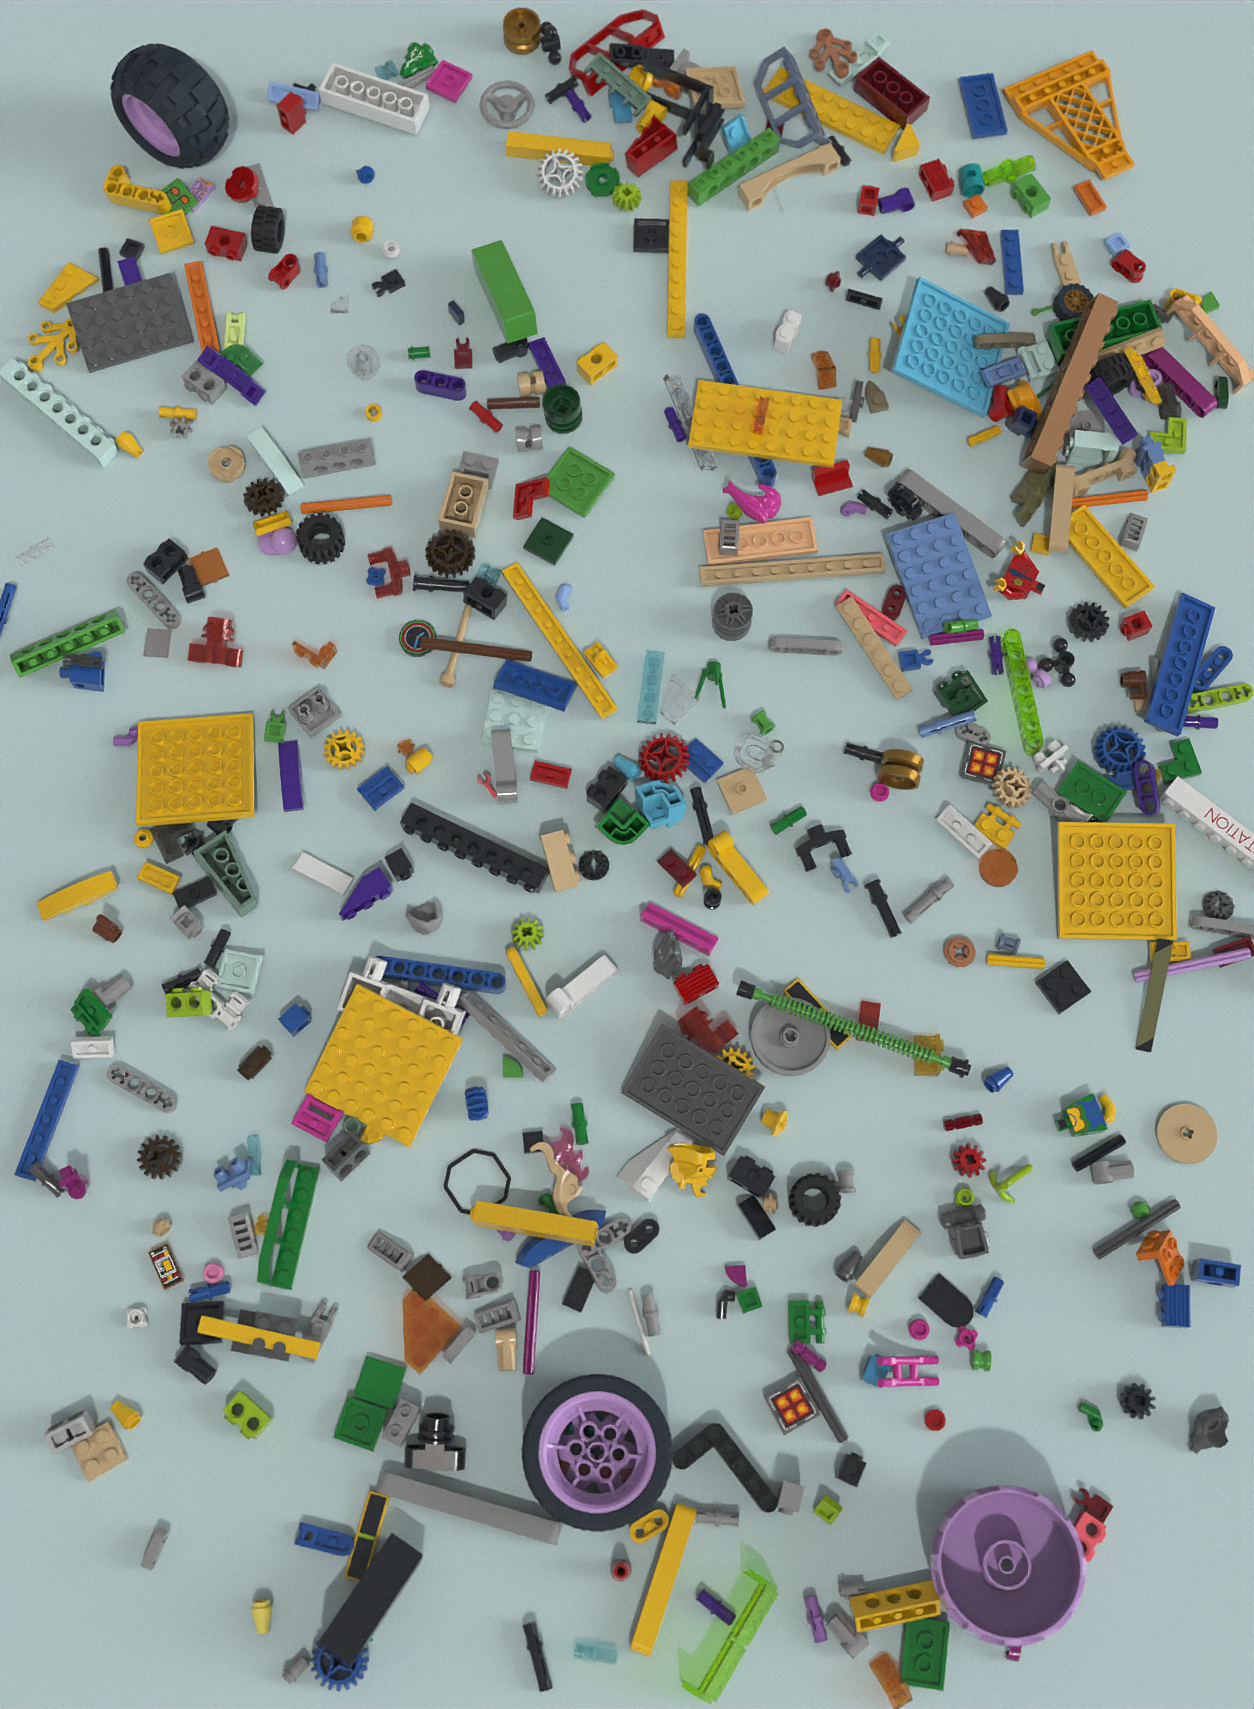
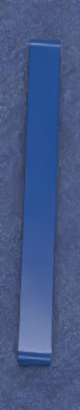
M703 313L698 314L694 319L693 330L715 382L739 385L709 316ZM748 456L759 483L772 487L775 484L777 475L772 459Z

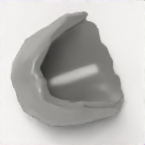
M435 901L427 902L405 913V917L411 927L422 935H428L437 931L443 920L441 909Z

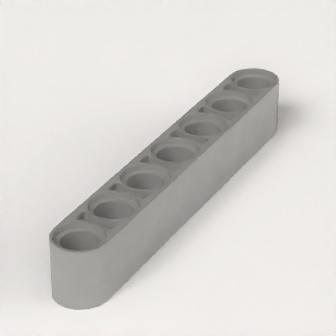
M907 469L895 482V485H903L905 489L912 490L915 497L922 504V508L935 518L955 513L964 539L988 557L995 558L1006 546V540L914 471Z

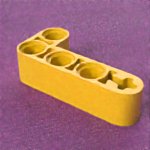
M114 165L111 167L103 185V190L112 203L162 215L171 210L172 205L165 192L130 184V178L123 166Z
M723 830L708 841L707 849L752 905H755L769 894L764 883L734 848V841L726 830Z

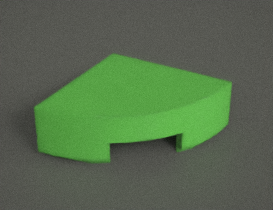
M1212 291L1204 297L1201 305L1206 314L1220 307Z
M503 1057V1078H523L522 1069L519 1064L511 1058Z

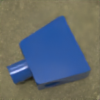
M97 651L72 656L70 658V667H60V678H69L72 686L77 689L104 692L105 657L103 653Z

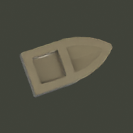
M868 380L865 387V399L870 413L888 410L889 405L884 391H881L876 384Z

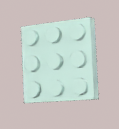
M491 689L481 744L492 746V730L510 729L512 749L538 753L546 705L505 691Z

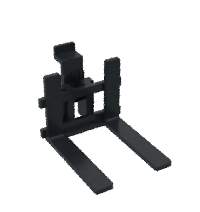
M644 59L643 71L701 94L693 110L646 92L652 97V100L666 107L668 113L686 119L682 127L683 135H687L694 123V141L683 158V167L687 168L692 157L695 156L698 157V160L706 162V169H710L714 163V151L709 150V147L725 119L721 118L725 109L719 103L715 102L714 104V86ZM706 102V115L701 114V109Z

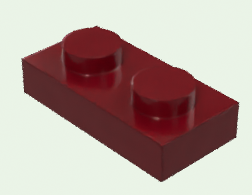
M672 849L657 861L682 888L697 876L696 872Z
M1248 936L1214 948L1212 951L1215 955L1249 948L1251 957H1253L1254 944L1251 937ZM1236 962L1219 965V967L1222 968L1234 964Z

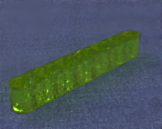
M1008 629L1001 640V649L1004 653V663L1023 750L1027 755L1034 756L1042 748L1044 739L1021 635L1016 629ZM1007 638H1012L1014 642H1009ZM1010 655H1015L1018 659L1015 660ZM1015 672L1020 673L1022 677L1016 676ZM1018 690H1024L1026 694H1020ZM1022 707L1028 708L1030 712H1025ZM1026 724L1031 725L1033 730L1028 729ZM1029 742L1036 743L1037 747H1032Z

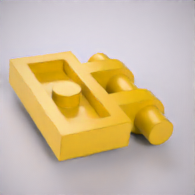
M989 803L986 810L992 814L989 817L982 813L974 826L995 846L1004 851L1015 835L1014 832L1009 830L1010 827L1013 826L1018 830L1022 823L1016 820L1017 817L1010 816L1002 811V808L998 805L994 806ZM996 817L1005 821V826L995 821Z

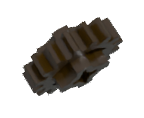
M264 478L263 482L257 479L256 484L250 482L251 488H245L247 492L243 493L245 506H247L249 512L253 511L255 516L260 513L261 517L264 516V513L271 516V511L277 513L276 508H282L281 502H284L283 490L280 488L279 483H274L273 479L270 482L267 481V478Z
M156 1135L154 1141L148 1138L149 1144L142 1143L141 1145L144 1150H138L137 1152L142 1155L141 1158L137 1159V1162L142 1163L139 1169L145 1170L144 1174L146 1176L151 1174V1178L154 1180L157 1178V1175L161 1180H164L165 1174L172 1177L171 1171H178L175 1167L176 1164H182L178 1158L182 1157L183 1154L177 1152L181 1147L179 1145L173 1146L176 1141L171 1139L168 1142V1137L165 1135L162 1140L159 1135ZM162 1144L167 1145L169 1147H165L164 1149H162L158 1145ZM158 1154H162L160 1162L157 1160ZM158 1166L161 1168V1170L156 1171L152 1170L151 1168Z

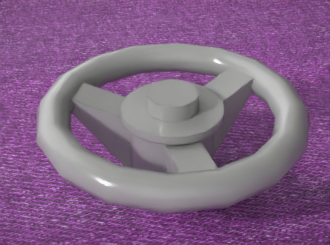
M507 80L496 82L489 86L482 94L479 104L481 114L488 123L505 129L519 127L527 122L533 114L535 105L532 94L525 86L518 82ZM502 88H512L522 92L516 97L511 95L497 97L492 94ZM527 99L526 112L522 117L514 120L516 112ZM487 100L497 110L502 121L493 118L488 113Z

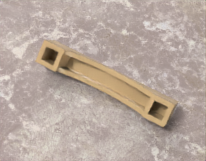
M831 143L821 145L811 152H806L796 159H791L781 166H776L766 173H761L751 180L742 182L739 185L738 196L747 210L750 211L763 205L764 197L781 182L809 173H822L825 176L839 169L841 158Z

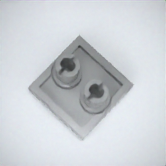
M318 686L287 708L310 738H313L341 717L339 711Z

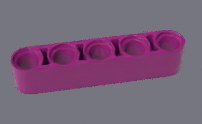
M1164 347L1150 351L1143 356L1146 366L1149 369L1158 370L1162 375L1161 381L1198 417L1204 418L1218 406L1215 397Z

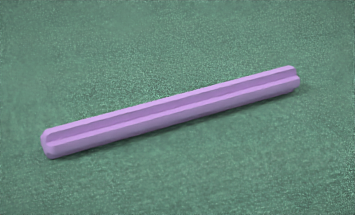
M1243 948L1169 964L1167 976L1250 959L1251 951L1249 948ZM1152 968L1135 971L1133 973L1135 982L1149 980Z

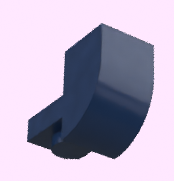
M1023 405L1018 407L1010 423V430L1018 436L1024 435L1031 439L1038 423L1036 419L1038 413Z

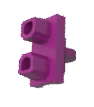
M71 1165L60 1169L59 1173L62 1177V1180L58 1182L60 1187L68 1191L71 1198L76 1200L82 1199L87 1191L84 1185L88 1183L86 1177L79 1174L77 1169L72 1168Z

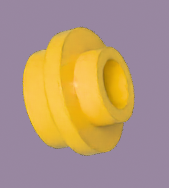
M141 829L134 835V843L139 848H148L153 843L154 838L149 830ZM141 836H146L144 841H140Z

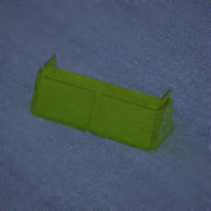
M749 1568L747 1571L742 1569V1572L757 1581L758 1585L699 1687L682 1676L679 1677L682 1682V1688L709 1704L712 1701L716 1702L746 1651L744 1646L751 1643L778 1596L776 1592L778 1587Z

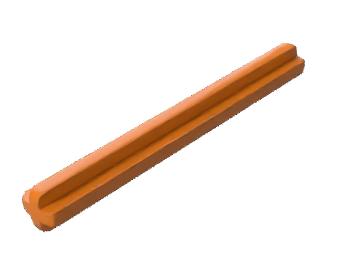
M1147 490L1074 497L1072 498L1071 509L1080 508L1083 505L1092 507L1146 501L1149 495Z
M391 495L308 502L301 503L300 507L302 514L391 506L392 498Z

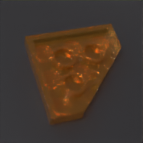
M411 1290L402 1300L404 1361L421 1375L461 1330L462 1326L431 1298L425 1302L416 1291Z

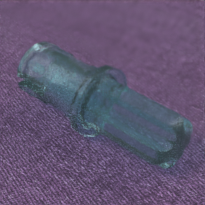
M249 1135L247 1137L248 1154L246 1158L252 1162L250 1166L251 1176L261 1175L260 1157H262V1154H260L259 1135Z
M576 1643L574 1658L592 1660L593 1663L598 1661L616 1664L618 1655L615 1650L598 1648V1645L593 1647Z

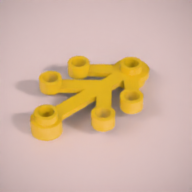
M71 318L65 320L64 323L51 324L49 321L41 323L40 327L43 333L48 334L52 331H61L58 335L38 336L36 333H31L28 336V341L32 346L49 343L37 356H31L28 359L27 363L31 371L40 372L44 367L43 360L55 348L57 352L54 356L56 364L58 366L65 365L64 339L68 336L69 342L66 347L69 353L75 354L78 352L77 335L74 326L70 327L73 325Z

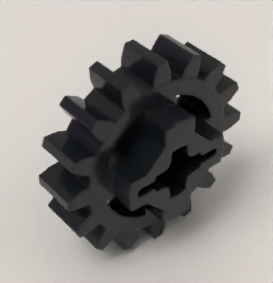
M896 484L888 491L887 496L890 497L888 500L902 517L906 516L908 520L914 521L922 514V504H920L919 499L915 497L912 490L905 489L903 485L899 486Z
M1087 602L1083 606L1078 604L1076 609L1073 608L1068 618L1070 621L1068 627H1073L1071 634L1076 632V638L1083 637V642L1087 638H1089L1090 642H1093L1095 638L1100 640L1110 626L1107 623L1110 617H1105L1107 611H1101V605L1095 607V602L1091 606Z

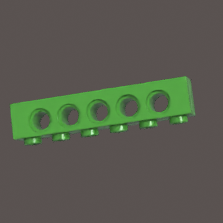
M769 127L713 165L710 169H707L688 182L687 195L698 207L777 154L780 147V138Z
M116 609L10 654L11 662L19 678L123 634L126 631Z

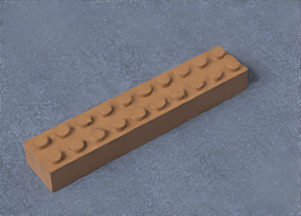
M1098 293L1086 304L1020 464L1021 467L1041 474L1047 471L1049 467L1055 465L1057 461L1056 453L1062 448L1064 444L1063 436L1067 434L1071 426L1069 421L1077 412L1078 407H1076V404L1084 395L1083 387L1091 378L1090 370L1095 367L1098 358H1096L1097 353L1102 350L1105 343L1103 341L1104 336H1107L1111 329L1110 321L1115 318L1118 309H1116L1118 301Z

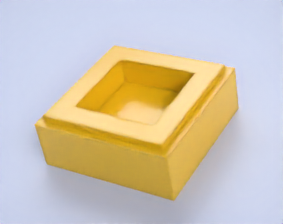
M1034 533L1030 552L1048 556L1050 553L1048 551L1049 536Z

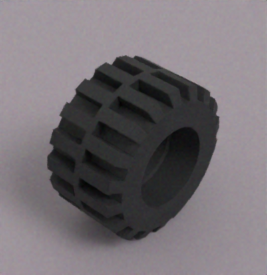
M258 205L253 214L251 224L253 249L259 252L277 254L282 247L285 232L283 211L281 208Z
M1118 353L1100 360L1094 368H1091L1089 373L1091 378L1087 385L1101 377L1111 394L1115 395L1125 389L1133 381L1136 374L1125 354Z
M318 513V516L311 514L309 519L305 517L304 523L300 522L299 524L300 529L297 528L296 540L303 557L307 558L311 563L315 561V564L318 565L320 562H323V565L327 564V561L334 562L335 557L339 558L341 556L340 552L343 553L345 546L344 534L340 523L337 522L336 518H331L329 514L325 516L322 513ZM318 534L330 535L329 540L323 544L311 542L313 537Z
M810 1173L802 1176L793 1185L788 1197L789 1209L792 1210L793 1217H796L798 1222L805 1223V1226L812 1225L813 1227H818L819 1225L827 1224L836 1216L841 1206L839 1187L835 1186L833 1179L829 1180L828 1176H821L820 1173L813 1175ZM808 1189H818L825 1195L826 1206L823 1210L815 1212L805 1206L803 1195Z

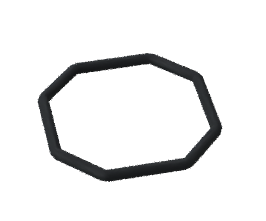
M473 1149L448 1166L444 1189L459 1212L470 1215V1210L462 1209L448 1188L451 1168L473 1153L494 1158L507 1178L504 1196L495 1204H501L506 1201L511 1177L495 1153Z

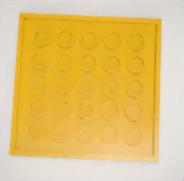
M253 713L138 722L137 827L255 818Z
M1057 823L1058 939L1157 940L1160 938L1169 941L1177 940L1175 824Z
M356 984L304 1092L313 1095L318 1100L336 1109L344 1111L345 1114L356 1118L358 1121L396 1141L411 1147L464 1038L366 987Z

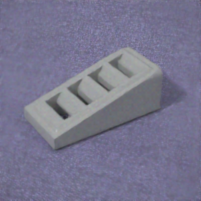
M1130 513L1119 545L1137 551L1141 544L1148 518ZM1132 520H1137L1139 522H1142V524L1133 522ZM1131 525L1137 526V527H1139L1140 529L1131 527ZM1129 530H1131V531H1133V532H1136V533H1139V534L1137 535V534L1131 533V532H1129ZM1127 536H1131V537L1137 538V540L1131 539V538H1129V537H1127Z
M721 519L719 555L737 556L740 521ZM725 525H732V526H736V527H735V528H727V527H725ZM724 531L735 532V534L724 533ZM724 537L735 538V540L724 539ZM724 543H732L734 546L724 545Z
M245 1212L228 1217L238 1259L259 1254L250 1214ZM243 1220H245L246 1224L238 1226L235 1225L236 1222H240ZM248 1229V1232L237 1234L239 1230ZM250 1237V1240L239 1243V1239ZM252 1245L251 1249L241 1251V1247Z
M378 1231L367 1249L400 1272H404L414 1257L413 1254L380 1231ZM384 1239L385 1242L383 1243L381 1248L379 1250H376L380 1242ZM389 1244H391V1247L389 1248L387 1253L383 1255L384 1251L387 1249ZM398 1249V1252L395 1254V1256H394L393 1259L391 1260L390 1257L393 1255V1253L395 1252V1250Z
M515 1300L474 1313L479 1334L521 1320ZM507 1307H509L512 1316L511 1319L509 1317ZM500 1309L502 1310V1313H503V1316H504V1320H505V1321H503V1322H502V1320H501L500 1313H499V1310H500ZM491 1312L494 1313V1317L497 1324L493 1323ZM482 1315H486L488 1327H485Z

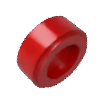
M934 1409L925 1414L924 1424L929 1430L939 1431L945 1426L946 1418L941 1411Z

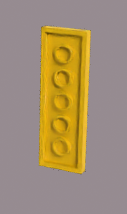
M1085 505L1071 513L1068 544L1124 609H1127L1155 588L1153 583Z

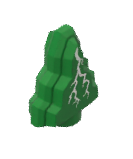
M412 42L407 48L408 53L405 55L406 61L401 66L400 76L405 79L429 66L434 67L438 60L434 56L433 49L426 43L421 46L416 42Z

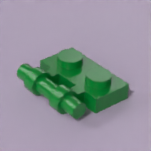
M89 988L81 991L70 1011L74 1014L75 1020L82 1023L88 1035L100 1037L101 1033L99 1031L105 1029L113 1016Z
M788 1301L789 1344L796 1340H799L801 1343H811L810 1335H816L817 1344L824 1343V1335H826L824 1316H826V1310L823 1309V1301H815V1309H810L809 1301ZM810 1316H815L816 1328H810Z

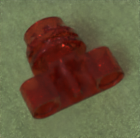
M207 617V623L202 629L206 633L201 634V638L207 639L206 645L189 643L187 661L223 664L241 668L244 650L227 648V642H234V639L230 638L234 636L232 620Z
M695 1006L677 1021L680 1026V1033L683 1036L686 1034L688 1040L694 1037L698 1042L696 1043L698 1046L711 1054H715L739 1034L728 1019L712 1031L708 1025L714 1019L708 1020L709 1014Z

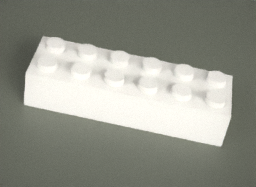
M333 62L319 88L322 104L414 135L418 134L430 109L428 94Z

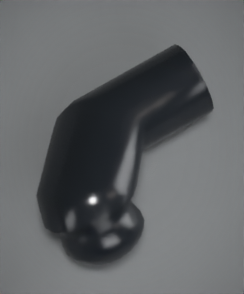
M729 1289L723 1291L717 1302L716 1318L726 1319L728 1301H735V1291H729Z

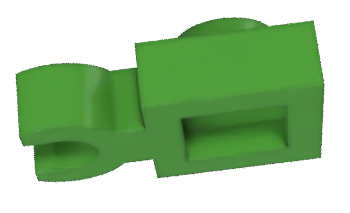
M271 711V722L266 721L264 742L284 743L286 723H283L285 721L284 711L281 712L280 717H275L274 711Z

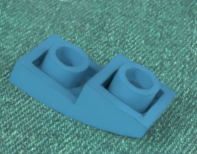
M609 89L610 108H613L614 123H631L633 120L630 104L628 103L625 107L621 104L625 99L616 91L611 96Z

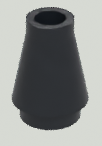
M993 286L986 289L985 295L996 311L1002 312L1008 308L1010 304L1008 296L996 290Z

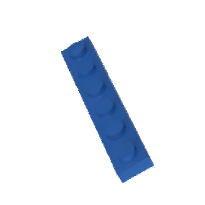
M58 1060L15 1171V1176L36 1181L37 1178L29 1172V1169L34 1163L39 1162L42 1165L77 1075L78 1065Z

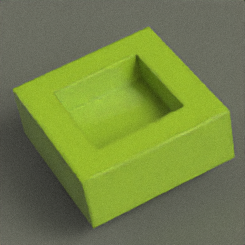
M825 1495L815 1507L813 1513L831 1525L841 1513L843 1507Z

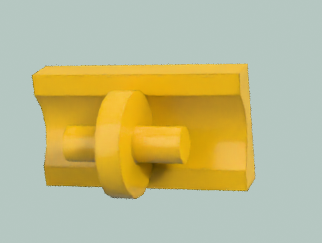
M598 641L583 651V655L603 679L618 669V665Z

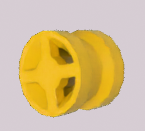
M853 1292L847 1312H855L863 1318L869 1298L866 1296L860 1297L858 1293Z

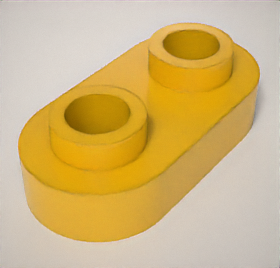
M656 1509L640 1518L630 1526L629 1534L631 1539L636 1543H644L659 1534L669 1524L668 1515L663 1510ZM656 1516H660L662 1518V1523L660 1525H656L654 1523V1518ZM639 1527L644 1530L642 1536L636 1535V1529Z

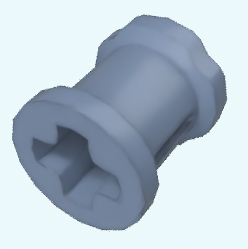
M1001 933L996 949L1010 951L1013 955H1016L1021 939H1013Z

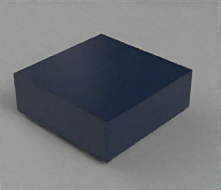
M454 301L448 303L449 314L459 326L462 325L465 321L464 312Z

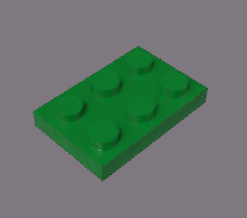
M1078 761L1056 793L1067 798L1069 802L1086 813L1093 815L1096 819L1107 823L1127 791Z
M928 1618L905 1622L899 1684L944 1691L950 1622Z

